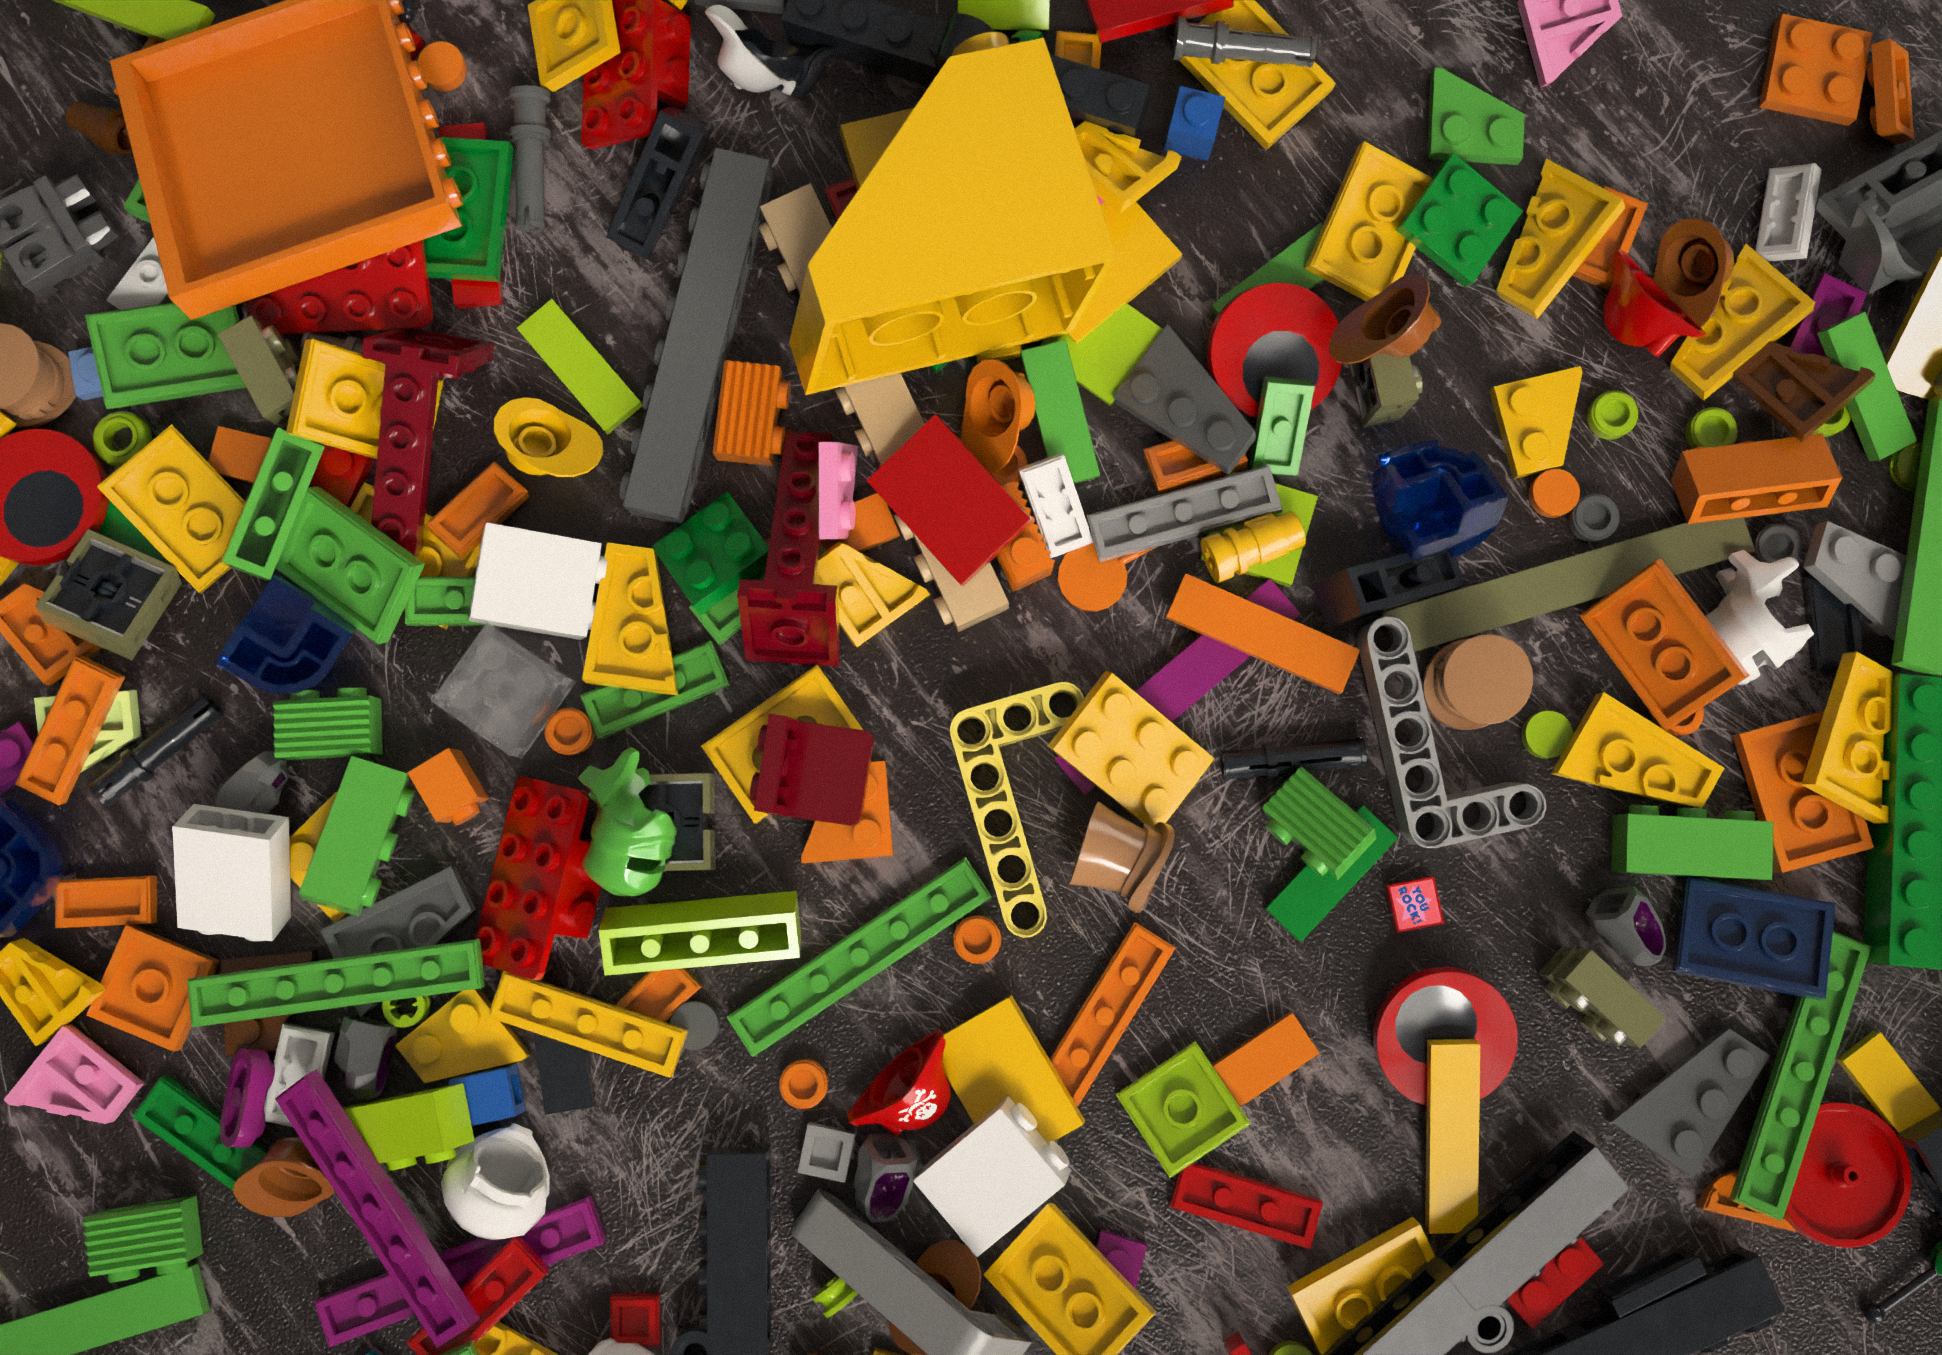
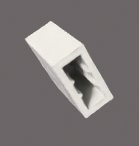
M485 523L468 621L578 640L587 637V631L591 630L596 605V602H592L595 583L600 584V578H605L607 559L604 558L605 556H600L602 543Z
M193 804L172 826L177 928L196 930L206 935L224 934L244 937L250 941H273L291 918L289 817Z
M1009 1096L925 1164L913 1180L976 1257L981 1255L1065 1186L1071 1173V1169L1068 1167L1069 1159L1063 1149L1052 1140L1047 1143L1035 1129L1037 1121L1029 1109L1022 1103L1015 1105Z

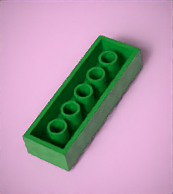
M1897 674L1893 675L1892 728L1884 734L1883 760L1890 762V780H1883L1882 805L1889 806V823L1874 824L1868 821V830L1874 848L1867 850L1864 943L1872 947L1866 963L1942 970V677Z

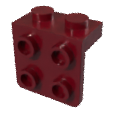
M769 714L768 724L762 725L758 736V752L763 753L760 773L755 772L750 786V799L755 801L754 811L848 826L858 825L863 815L874 744L873 735L865 730L801 722L788 716Z

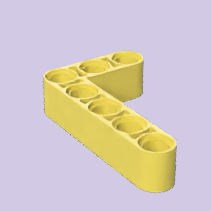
M1068 682L1054 683L965 709L953 718L950 726L951 740L1004 922L1009 931L1022 938L1032 937L1044 928L1047 912L999 747L1060 730L1069 717L1060 718L1052 713L1049 707V701L1052 696L1058 693L1068 694L1074 699L1076 708L1084 699L1081 690ZM1013 706L1025 708L1030 715V725L1022 731L1010 730L1003 720L1007 709ZM968 719H975L981 722L985 728L984 738L977 744L970 745L964 743L958 736V729L962 722ZM981 764L991 765L998 773V783L990 790H979L971 781L972 771ZM993 810H1003L1012 819L1011 830L1002 837L990 835L984 827L986 815ZM1007 855L1018 856L1025 865L1024 876L1016 883L1004 882L998 874L997 867L999 861ZM1023 901L1033 903L1038 910V920L1029 929L1018 928L1011 920L1012 909L1016 904Z

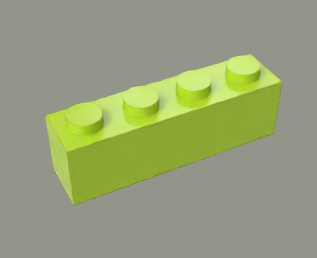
M797 891L606 908L598 930L605 976L800 958L801 927Z

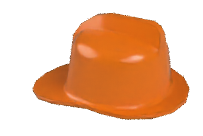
M987 359L974 366L968 377L961 441L990 473L1006 466L1014 454L1019 432L1028 427L1035 415V394L1024 373L1013 372L1006 363L997 359Z

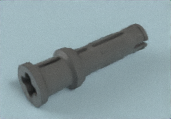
M1177 17L1173 37L1172 60H1181L1182 56L1207 58L1210 59L1211 64H1220L1226 58L1312 68L1314 64L1313 59H1315L1317 38L1313 36H1291L1229 29V24H1225V21H1216L1215 25L1188 23L1185 17Z
M515 86L509 89V100L514 102V126L509 128V138L516 145L515 229L531 232V226H534L535 232H541L545 230L544 146H547L551 140V131L546 128V104L551 102V93L547 89L538 86Z

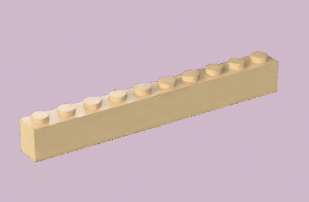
M811 183L760 206L765 220L764 223L758 225L760 233L769 251L775 248L779 250L784 263L778 265L777 268L788 292L797 289L799 295L801 294L807 265L832 229ZM901 373L843 386L835 390L846 416L855 412L862 427L854 432L865 456L868 457L874 454L880 467L924 425L923 419ZM897 514L894 515L905 541L914 538L921 554L913 558L924 582L934 580L941 595L933 599L945 625L953 622L957 632H960L1009 609V601L990 562L965 586H961Z

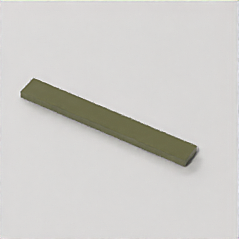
M1744 517L1696 524L1683 523L1384 611L1379 614V617H1395L1405 623L1410 632L1415 653L1607 596L1657 559H1662L1674 576L1727 561L1732 553L1745 550L1750 554L1755 552ZM1382 625L1390 648L1393 643L1392 632Z

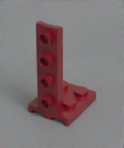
M399 328L363 339L362 358L385 362L371 525L416 557L420 554L423 543L439 376L461 378L462 373L475 372L477 367L493 361L495 343L419 328Z
M786 430L764 581L739 580L737 598L746 661L839 667L841 646L838 589L835 585L815 584L821 539H819V442H833L832 433Z

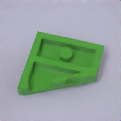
M1435 67L1430 75L1427 159L1444 160L1447 156L1455 153L1464 162L1518 165L1523 159L1525 114L1445 69Z

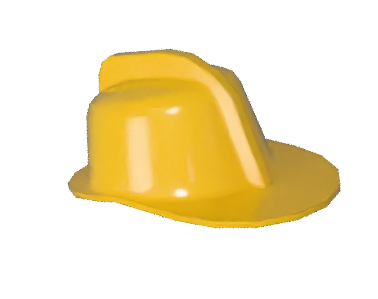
M524 397L510 400L500 407L494 418V434L499 444L505 449L509 461L518 470L526 474L575 477L592 470L598 465L603 455V442L596 430L540 399Z

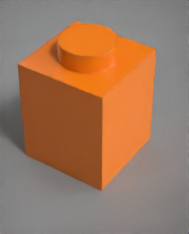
M447 748L407 772L436 822L450 823L453 821L455 826L460 825L481 812L478 805L489 799L461 750Z

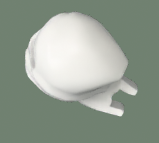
M1745 550L1730 554L1728 557L1729 561L1737 568L1736 572L1728 568L1718 571L1715 575L1724 589L1726 597L1720 602L1718 608L1705 615V617L1750 674L1748 678L1737 685H1746L1750 681L1757 679L1761 675L1758 668L1762 665L1767 664L1773 669L1779 668L1786 660L1793 658L1795 653L1800 651L1806 641L1814 634L1809 624L1785 629L1765 605L1767 598L1780 595L1782 579L1799 566L1796 558L1786 557L1772 563H1765L1756 560Z

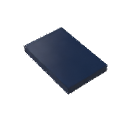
M1687 876L1683 878L1672 972L1816 1000L1826 999L1836 903Z

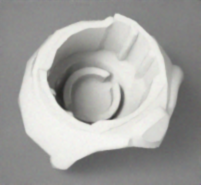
M512 1123L508 1128L495 1129L475 1137L474 1142L460 1146L455 1150L456 1157L449 1159L441 1186L444 1204L461 1228L478 1237L490 1240L505 1239L526 1234L545 1214L546 1198L549 1195L550 1175L545 1158L538 1144L533 1139V1132L530 1129Z

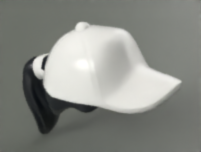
M713 5L705 11L708 18L723 37V43L717 58L718 66L734 82V86L737 89L759 93L776 88L793 98L804 97L817 84L826 62L837 53L835 47L823 46L804 55L788 43L766 38L755 27L747 28L737 14L725 6Z

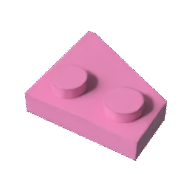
M1519 0L1517 2L1540 88L1552 83L1595 40L1622 17L1618 0Z
M819 442V539H849V530L854 529L856 510L853 493L858 446L841 442Z
M69 1024L61 1027L5 1097L4 1101L13 1106L26 1105L46 1109L48 1113L63 1116L71 1114L81 1116L83 1120L107 1124L114 1122L144 1085V1082L74 1025Z

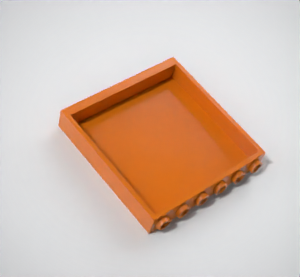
M285 0L110 60L168 295L191 320L462 226L457 207L463 205V200L453 177L447 178L445 167L451 166L450 157L442 139H435L433 129L439 127V121L430 100H424L421 90L428 88L419 63L417 60L412 61L409 52L415 51L416 47L406 23L400 24L398 15L405 13L401 0Z

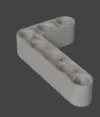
M1379 617L1366 621L1358 632L1357 644L1360 649L1359 653L1401 835L1408 842L1425 848H1439L1519 830L1537 824L1544 817L1546 800L1543 793L1537 787L1529 784L1504 782L1446 795L1408 627L1395 617ZM1381 625L1390 629L1393 635L1392 646L1385 652L1380 651L1374 643V633ZM1392 672L1399 674L1403 680L1402 693L1394 699L1388 696L1384 689L1385 679ZM1408 719L1412 723L1414 734L1407 744L1401 745L1396 740L1395 728L1401 720ZM1418 765L1423 771L1424 781L1419 789L1410 791L1406 786L1405 776L1411 767ZM1521 792L1525 796L1526 807L1520 815L1515 817L1509 809V803L1515 793ZM1475 802L1480 809V818L1475 825L1467 827L1464 824L1462 813L1468 804ZM1429 812L1434 819V828L1428 836L1421 838L1416 832V822L1422 814Z
M816 1190L790 1228L791 1234L928 1355H1024L1032 1343L1031 1338L1008 1319L996 1314L969 1310L847 1205L825 1190Z

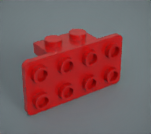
M612 0L621 53L583 75L581 132L583 146L595 150L650 136L657 119V100L669 106L675 105L680 107L688 105L691 17L662 0Z
M421 240L245 301L247 317L253 316L266 327L273 325L280 334L305 333L307 331L316 333L429 326L433 321V311L424 241Z
M524 776L516 780L474 939H480L484 965L502 971L505 970L508 973L526 979L540 980L546 971L554 935L588 939L601 887L583 869V857L588 851L591 842L579 839L589 803L587 792Z

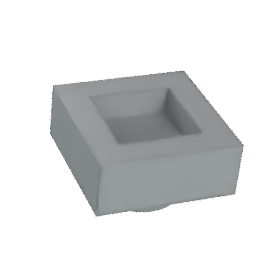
M809 1122L797 1173L845 1183L856 1132Z

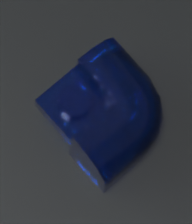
M1430 440L1381 453L1376 457L1373 473V494L1380 522L1388 537L1397 535L1411 560L1443 550H1447L1451 558H1454L1479 545L1497 528L1504 514L1508 496L1487 464L1475 451L1467 455L1454 448L1439 446L1438 440Z
M275 574L247 617L240 622L214 663L254 687L274 695L278 693H299L308 688L315 687L328 674L355 633L356 628L318 599Z
M0 799L1 938L12 937L18 934L52 898L63 878V854L53 837L18 803L5 799Z

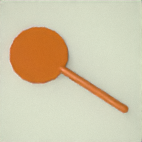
M1094 543L1069 551L1059 566L1058 583L1061 593L1071 605L1083 611L1097 612L1107 609L1121 598L1126 588L1127 570L1125 564L1155 548L1101 563L1099 562Z

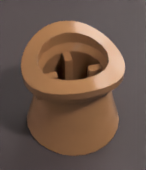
M0 323V410L17 423L15 428L31 429L47 424L60 416L76 397L69 356L52 345L32 341L28 334L16 326Z
M1488 634L1453 641L1442 647L1432 657L1424 672L1422 689L1427 710L1441 724L1458 730H1475L1490 724L1506 721L1516 715L1527 703L1532 692L1533 669L1523 649L1512 640L1503 636Z
M1098 801L1074 861L1068 885L1094 887L1119 892L1121 896L1130 899L1128 908L1136 913H1140L1146 907L1155 881L1172 849L1175 837L1173 827L1170 824L1158 822L1154 828L1145 823L1141 828L1117 815Z

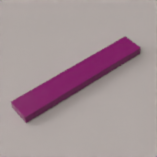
M1271 579L1267 580L1246 598L1250 602L1291 620L1296 619L1300 615V612ZM1202 635L1135 692L1170 722H1173L1247 660L1250 655ZM1059 755L1054 759L1083 795H1086L1096 786Z
M316 1069L306 1074L277 1096L275 1100L436 1347L438 1348L480 1318L318 1070Z
M592 1195L545 1212L542 1218L526 1234L521 1236L547 1265L600 1246L607 1241ZM478 1237L440 1251L438 1255L461 1289L513 1237L496 1240ZM388 1272L314 1300L328 1347L415 1315Z

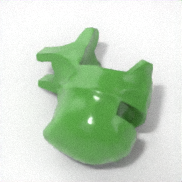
M634 748L624 750L612 767L601 770L590 765L578 777L581 783L590 788L591 792L588 795L597 803L598 808L596 819L592 824L591 842L588 851L583 857V869L600 887L617 896H638L657 886L666 867L665 859L671 857V848L675 843L676 827L670 816L658 809H655L653 812L648 810L639 796V793L651 783L648 770L644 768L636 769L639 761V751Z

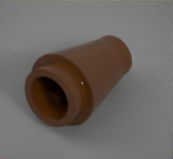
M76 101L70 105L66 113V121L70 127L76 129L111 155H126L132 152L122 110L83 103L81 101Z

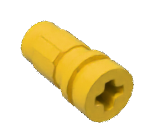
M1293 511L1279 516H1273L1271 512L1244 522L1243 529L1236 531L1233 528H1229L1222 532V536L1219 533H1215L1201 539L1204 561L1210 575L1217 583L1233 578L1234 572L1238 575L1247 573L1249 566L1260 565L1285 556L1293 550L1304 547L1306 544L1302 524Z

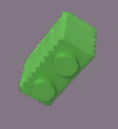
M366 688L337 689V697L320 698L319 691L316 690L290 691V700H279L273 703L275 758L305 760L383 755L381 699L367 696Z
M1303 767L1298 768L1289 781L1285 782L1283 787L1278 789L1277 793L1262 808L1266 818L1269 820L1265 825L1266 829L1284 845L1293 841L1305 852L1301 859L1321 877L1328 872L1338 880L1377 839L1375 829Z
M197 1196L101 1210L83 1219V1225L85 1226L84 1234L86 1236L85 1244L87 1246L86 1254L88 1256L87 1264L89 1265L88 1274L90 1277L108 1274V1281L110 1283L139 1277L140 1269L156 1267L157 1275L180 1272L188 1269V1261L203 1254Z

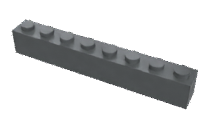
M715 147L712 162L704 163L700 178V189L704 190L701 205L693 207L689 219V233L693 234L689 250L683 249L678 261L677 275L681 277L678 294L672 293L670 295L666 308V320L670 321L666 339H659L655 350L654 363L659 366L655 383L649 382L647 384L643 397V409L647 410L643 428H636L632 439L631 453L636 455L632 472H625L620 486L619 496L620 499L624 500L623 506L633 515L676 525H682L687 521L721 388L724 361L728 360L760 235L758 225L763 223L764 219L760 206L768 203L774 180V173L768 159Z

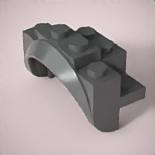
M1942 131L1819 197L1816 210L1846 240L1838 264L1868 295L1895 280H1900L1905 284L1913 279L1925 278L1939 248H1942Z

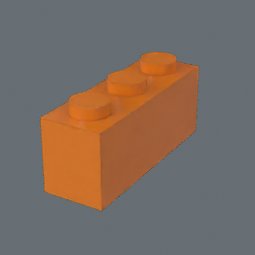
M1822 433L1810 435L1803 442L1794 435L1782 439L1758 442L1744 441L1734 445L1710 448L1696 447L1691 450L1682 451L1671 482L1687 524H1696L1828 507L1842 476Z

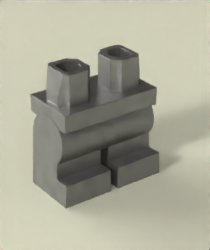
M78 174L61 180L56 184L45 175L34 181V186L21 189L0 200V247L4 249L2 252L22 285L42 300L58 291L57 283L80 274L89 265L94 267L105 259L100 249L119 236L107 216L100 210L83 220L79 217L77 211L97 200L87 182Z

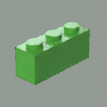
M277 427L225 549L221 564L266 581L271 579L324 446L307 439L286 434L285 430Z
M351 756L300 888L299 895L303 900L360 917L364 906L373 907L381 886V880L375 878L381 860L390 861L398 840V834L391 833L398 815L406 817L414 797L415 790L408 788L410 781L407 773Z
M1629 805V814L1612 815L1611 872L1772 880L1773 822L1755 821V812L1725 811V819L1707 818V809L1677 808V816L1659 815V806Z

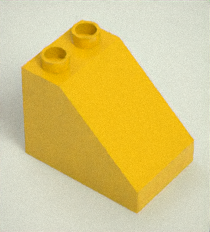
M987 32L975 35L959 44L807 265L789 341L805 395L1052 338L1073 331L1117 258V254L1044 38L1009 44L1005 34Z

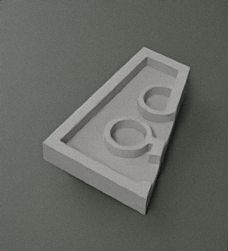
M1829 521L1816 524L1803 568L1844 604L1851 603L1870 620L1868 625L1880 636L1887 635L1893 641L1895 640L1906 555Z

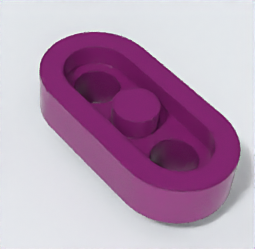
M242 1048L236 1053L232 1061L220 1119V1138L226 1147L248 1148L264 1131L265 1113L263 1107L267 1089L273 1083L275 1075L274 1063L269 1060L265 1050Z

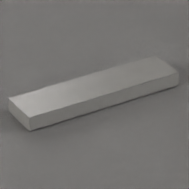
M1265 465L1089 514L1087 518L1098 559L1101 563L1242 524L1271 512L1273 515L1282 513V506L1270 465Z

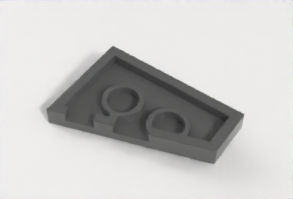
M1168 324L1113 397L1116 405L1228 475L1256 439L1255 430Z
M450 866L375 903L372 908L367 907L363 909L360 917L350 915L320 931L333 959L439 945L475 910V906L456 866ZM380 1002L355 1005L359 1016L363 1017Z
M1722 1027L1681 1059L1675 1069L1657 1083L1652 1082L1639 1093L1641 1096L1623 1110L1618 1109L1606 1121L1686 1175L1694 1178L1770 1058V1055L1730 1028Z

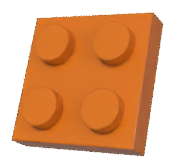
M1781 14L1774 24L1759 107L1846 126L1851 125L1858 115L1873 32Z
M125 925L100 982L106 990L91 1003L86 1015L173 1052L182 1050L192 1027L187 979L214 975L220 960L138 926Z

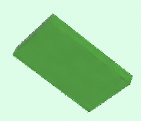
M174 302L85 315L106 409L246 388L217 335L239 322L235 305L193 320Z
M316 486L308 487L275 568L375 643L382 644L389 642L425 563L325 490Z

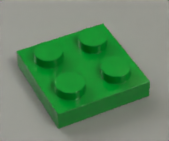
M1452 153L1443 160L1395 230L1466 287L1474 283L1523 210L1455 153Z
M728 491L652 546L700 615L737 590L740 579L750 580L766 568L769 546Z

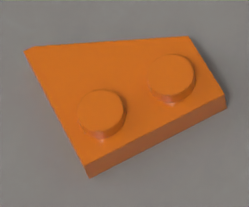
M22 584L0 601V633L42 683L50 687L67 674L75 656L83 655L89 658L102 647L45 623L35 607L45 592L27 584Z
M886 761L871 762L861 822L856 826L815 821L801 855L802 864L894 856Z

